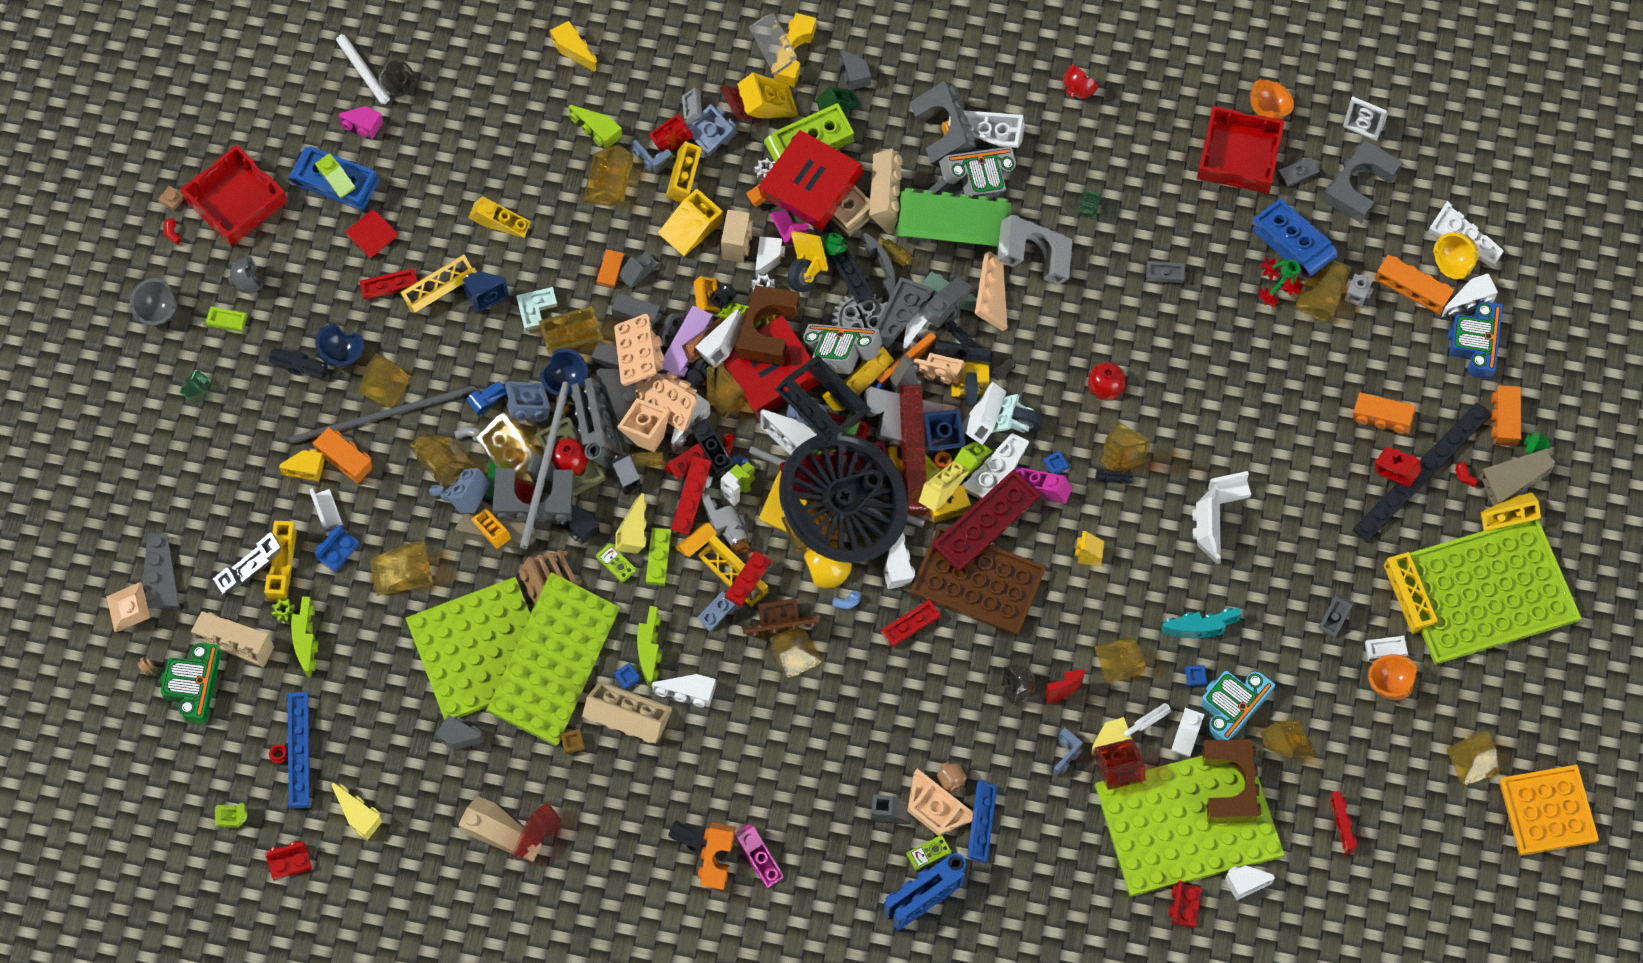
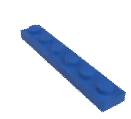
M308 692L288 693V784L290 809L310 807Z

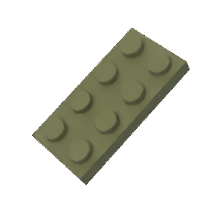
M567 417L561 420L555 443L563 438H573L583 444L582 438L570 418ZM551 426L535 434L544 452ZM588 459L587 466L581 474L574 475L573 497L606 480L598 464Z

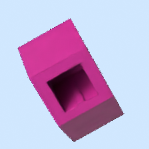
M366 106L339 114L340 124L344 129L353 130L364 138L373 139L383 124L381 113Z

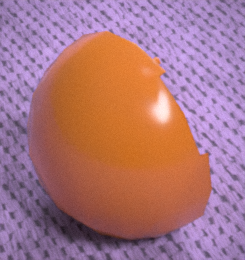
M1261 79L1255 81L1250 91V104L1257 115L1280 120L1292 112L1294 100L1290 92L1281 83Z
M1389 654L1381 656L1369 668L1368 679L1371 688L1377 695L1387 700L1407 698L1413 690L1418 667L1411 659L1402 655Z

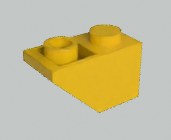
M1083 531L1082 537L1077 538L1075 556H1078V563L1101 567L1104 541L1087 531Z

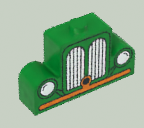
M195 644L191 649L193 660L169 658L165 673L161 675V694L164 700L178 702L179 713L183 720L188 723L206 725L222 650L217 644Z

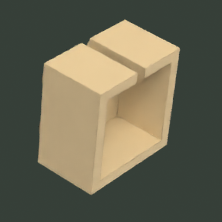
M727 210L721 240L722 260L744 263L745 256H749V240H752L753 220H750V213Z

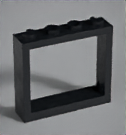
M819 355L785 377L775 389L828 444H831L858 424L871 410ZM809 371L852 417L839 426L795 380ZM829 431L833 434L832 438L827 434Z

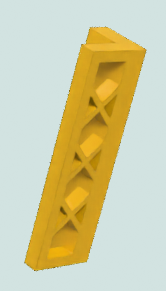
M463 254L400 293L410 311L417 312L462 285V279L468 274L476 273L477 271L471 267L466 256ZM463 260L467 270L462 273L455 272L456 264ZM443 271L451 272L447 282L439 281L440 274ZM428 280L435 282L434 289L430 292L423 291L424 284ZM412 290L419 291L418 299L411 303L406 294Z
M713 535L708 539L709 545L698 554V558L724 583L731 587L733 584L732 577H737L745 564ZM712 549L717 554V560H708L705 555ZM719 564H727L730 567V573L719 571ZM761 579L753 589L759 595L752 601L749 598L745 601L751 608L768 594V586Z
M1409 552L1387 558L1384 568L1412 635L1419 633L1423 627L1436 624L1438 620ZM1406 559L1408 563L1407 570L1400 568L1397 561ZM1406 575L1415 580L1414 588L1405 583ZM1413 593L1422 597L1423 602L1421 605L1413 602ZM1420 611L1428 613L1431 619L1422 622L1419 616Z

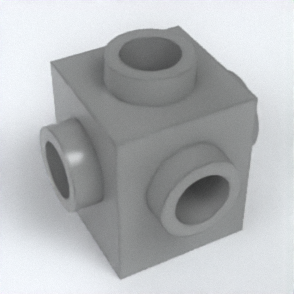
M1354 274L1353 279H1348L1345 290L1348 291L1345 301L1362 307L1365 298L1369 299L1372 294L1373 288L1370 287L1372 280L1364 275Z

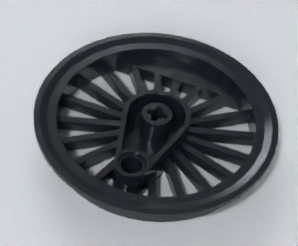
M844 433L831 444H828L820 435H817L800 444L784 464L779 483V497L783 514L795 535L817 554L838 562L860 563L875 559L884 554L900 538L908 517L907 489L896 465L873 443L861 437ZM827 450L837 451V479ZM821 451L829 478L813 453ZM843 451L852 454V458L846 476L844 478ZM805 457L809 460L822 481L800 463ZM857 457L867 462L859 474L852 475ZM796 469L816 486L794 477ZM884 482L887 489L876 491ZM792 484L817 495L796 493L792 489ZM889 494L891 504L869 502L867 500L872 497ZM799 499L818 501L819 503L803 505ZM863 507L890 510L891 517L890 519L885 518ZM823 508L812 516L808 513V510ZM826 513L825 518L817 526L814 520ZM864 516L887 525L888 528L885 534ZM829 518H832L826 537H824L820 530ZM836 521L838 549L831 547L829 544ZM859 522L876 535L880 541L873 544ZM844 525L853 551L844 550ZM852 525L867 548L859 550Z

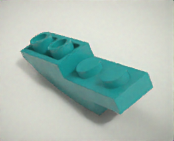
M1230 607L1224 609L1222 613H1210L1203 618L1200 612H1188L1181 618L1165 620L1162 624L1161 632L1162 634L1179 638L1213 637L1224 634L1225 625L1238 622L1241 612L1239 607L1235 609Z

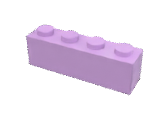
M692 306L664 355V361H662L663 370H660L659 374L671 372L676 374L679 380L686 378L689 365L695 362L698 355V350L695 346L706 337L708 332L711 333L714 328L713 314Z

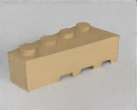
M201 612L191 630L194 639L204 643L217 644L221 650L263 668L274 649L268 633L220 618L211 612Z

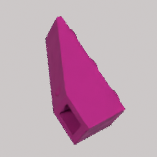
M1016 467L1014 470L1041 494V498L1066 504L1073 488L1065 476Z
M747 824L735 832L734 840L767 888L784 878L754 826Z

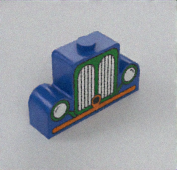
M1482 302L1477 306L1473 317L1457 314L1453 321L1452 329L1448 331L1447 340H1450L1449 355L1470 359L1467 368L1472 376L1492 379L1495 374L1503 304Z

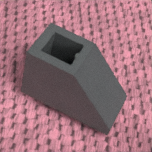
M841 50L838 64L839 68L844 70V83L848 84L850 90L870 86L871 74L867 62L845 50Z
M907 354L900 360L890 376V381L894 393L914 397L921 394L919 388L921 381L919 376L916 375V371H918L917 364L913 363L914 360H911Z
M450 715L447 716L435 734L437 741L453 750L481 744L483 736L481 730L477 727H469L464 724L465 722L457 716L453 718Z
M873 794L871 821L911 824L912 815L907 811L908 802L894 796Z

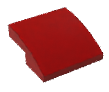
M373 209L344 232L369 259L398 236L396 231Z
M1079 669L1065 672L1063 681L1047 684L1045 693L1046 704L1060 701L1076 692L1082 686L1085 670Z

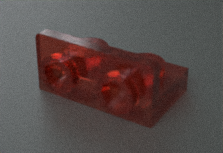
M724 84L720 87L734 115L744 121L750 119L752 116L747 115L745 112V106L740 96L738 85L731 87Z

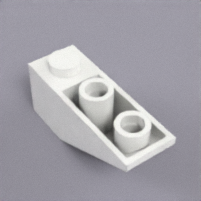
M1489 274L1471 279L1446 305L1442 317H1453L1462 311H1471L1482 302L1493 303L1498 292Z
M929 301L906 326L903 355L917 344L916 342L919 338L922 339L926 335L928 326L932 324L924 318V307Z
M736 309L695 346L701 356L714 368L730 355L740 336V327L742 323H745V319L739 310Z
M992 382L962 423L963 432L983 445L994 429L1007 391Z
M697 393L695 395L697 396V403L686 431H680L674 427L671 440L673 451L678 447H682L686 442L687 436L690 433L693 434L690 427L705 420L710 415V403Z
M903 532L897 542L888 550L883 571L888 589L909 586L913 578H915L914 567L910 566L909 562L910 553L904 545L905 536Z
M698 674L652 683V690L656 695L674 697L679 702H692L693 705L701 708L710 706L716 688V679Z

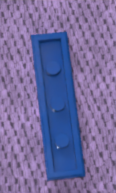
M983 780L977 781L967 858L986 863L997 786Z

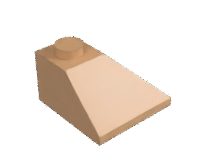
M637 398L618 425V429L637 446L655 452L664 438L670 411Z
M141 582L106 596L115 632L150 618Z

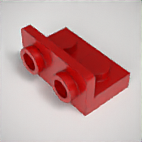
M678 113L649 133V136L660 152H664L667 149L672 152L685 141L692 138L693 133Z
M698 443L666 464L664 469L668 474L672 472L675 478L679 480L688 474L693 456L708 460V457Z
M294 841L289 843V846L282 848L279 846L273 847L268 852H265L273 881L312 870L307 846L304 841Z
M1178 880L1177 886L1173 885L1171 897H1174L1175 900L1174 905L1170 904L1168 916L1172 917L1171 924L1195 928L1202 887L1182 884L1183 881Z

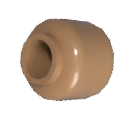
M948 761L940 766L941 770L938 772L937 778L944 790L956 792L965 786L964 783L967 777L960 764H951Z

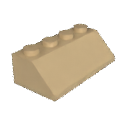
M893 149L873 154L869 216L888 234L892 233L898 220V211L900 210L899 196L901 195L900 180L902 179L901 165L903 163L902 157Z
M599 681L587 696L582 717L587 718L590 722L606 725L609 729H617L626 735L642 738L645 742L656 744L664 731L673 707Z

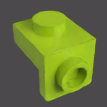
M239 803L237 806L217 805L215 807V827L239 828L247 819V810L244 809V803Z

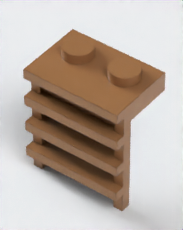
M558 550L553 554L550 552L544 556L528 557L519 570L520 578L524 581L528 595L532 598L534 604H536L550 574L545 560H547L552 572L563 578L554 559L557 558L567 580L577 586L582 584L581 580H575L564 557L567 556V551Z

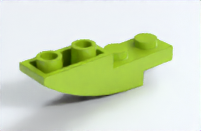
M302 597L300 615L292 614V640L301 667L306 676L311 678L312 671L316 669L314 652H318V641L315 640L312 634L313 623L311 622V616L315 614V604L312 603L310 597Z
M654 606L649 608L647 624L639 623L637 632L640 666L645 681L651 688L652 683L658 681L659 670H656L657 663H661L662 659L659 644H656L658 632H655L656 625L660 626L661 614H658V607Z

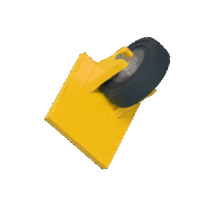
M792 231L791 235L797 260L789 268L788 284L796 292H808L815 284L817 273L820 270H828L821 237Z
M966 362L958 384L951 382L952 398H966V406L974 407L977 404V398H981L989 387V365Z

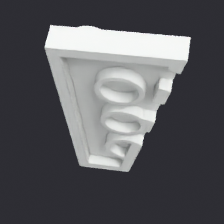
M1448 201L1428 230L1429 233L1438 238L1450 232L1467 234L1475 241L1478 247V260L1491 267L1495 266L1503 253V250L1488 236L1480 233L1478 228L1474 224L1471 225L1462 213L1454 210Z
M1012 433L996 449V452L971 475V478L962 484L966 493L978 499L983 498L1006 475L1015 470L1029 445V441Z

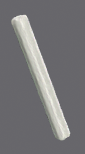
M339 35L336 38L339 46L379 102L386 104L390 100L388 94L345 35Z

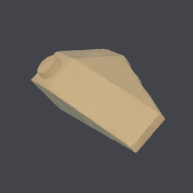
M479 796L466 808L458 825L461 833L531 862H534L542 845L496 803Z

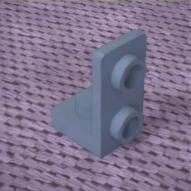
M637 140L632 141V152L637 158H641L647 170H652L655 175L673 163L672 153L668 149L664 152H659L653 159Z
M722 591L698 616V619L708 631H712L731 610H740L742 608L725 599L727 591Z
M1065 727L1059 733L1058 740H1060L1059 743L1065 749H1070V751L1054 768L1053 774L1055 776L1059 773L1063 774L1070 766L1068 763L1072 759L1076 760L1082 753L1083 742Z

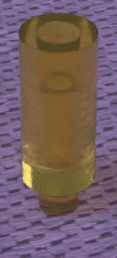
M881 237L878 240V243L885 252L903 267L912 259L909 253L890 239L885 240Z
M663 452L632 453V456H630L634 466L663 465Z

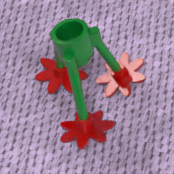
M1268 257L1264 258L1265 263L1260 264V267L1265 269L1262 273L1263 276L1268 275L1269 280L1272 281L1273 276L1280 277L1276 271L1280 268L1283 276L1272 291H1269L1268 288H1265V291L1259 289L1261 295L1258 298L1264 300V305L1270 304V306L1275 308V303H1279V300L1274 298L1276 296L1275 292L1282 284L1284 286L1281 287V290L1285 291L1288 289L1289 296L1293 294V290L1297 294L1301 293L1298 287H1302L1304 284L1297 282L1301 268L1295 260L1284 259L1282 262L1275 264V258L1271 261Z

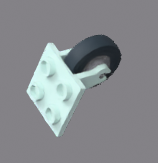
M1018 394L1005 396L991 433L1009 430L1010 428L1023 433L1037 432L1042 427L1043 417L1033 409L1018 403L1020 397Z

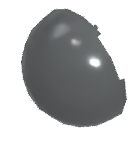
M150 278L142 281L135 287L130 298V308L137 320L146 325L156 326L165 324L172 319L177 311V301L165 280Z

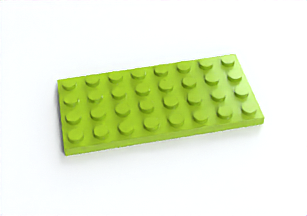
M551 572L486 712L557 746L561 740V733L565 731L620 607Z

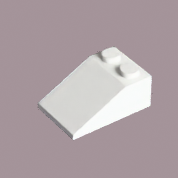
M1352 96L1343 127L1377 141L1388 116L1387 110Z
M766 410L760 412L761 428L789 455L800 444L817 436V432L811 426L799 423L795 419Z

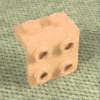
M929 353L927 361L914 359L913 362L917 364V369L921 371L924 378L929 380L939 379L946 384H951V382L958 384L966 364L963 360Z

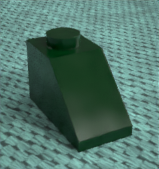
M828 87L815 99L819 111L838 103L844 113L860 105L852 90Z

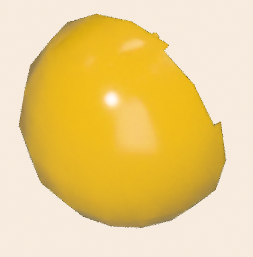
M1461 232L1446 233L1439 237L1434 245L1433 253L1435 261L1440 268L1439 271L1452 279H1463L1468 276L1479 258V250L1475 241L1467 234Z
M830 540L829 544L831 547L838 549V542ZM810 548L804 554L805 562L816 587L825 589L835 588L844 583L850 574L852 563L838 562L825 558Z

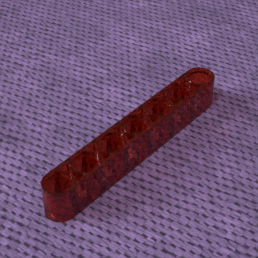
M901 384L899 398L903 480L908 495V515H926L928 507L919 503L924 484L926 483L922 386Z

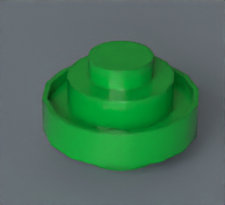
M829 233L821 237L826 253L836 255L846 251L848 243L841 235Z

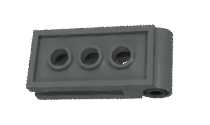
M590 377L584 380L586 387L579 383L571 385L573 391L572 399L576 406L575 415L579 422L578 431L582 437L583 445L586 446L585 456L602 467L612 470L611 461L617 455L623 454L622 446L613 422L615 420L613 412L608 407L609 400L607 394L603 392L601 387L603 384Z

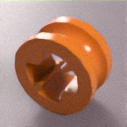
M942 451L935 456V464L941 471L952 463V457L947 452ZM940 458H942L943 460L947 459L946 464H944L943 462L940 463Z

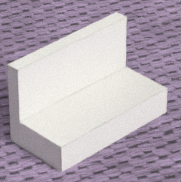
M1246 471L1213 478L1210 480L1208 489L1210 490L1215 484H1219L1220 504L1251 497L1247 482L1249 473Z
M313 488L309 489L324 531L333 529L338 525H343L330 489L317 494L314 493Z

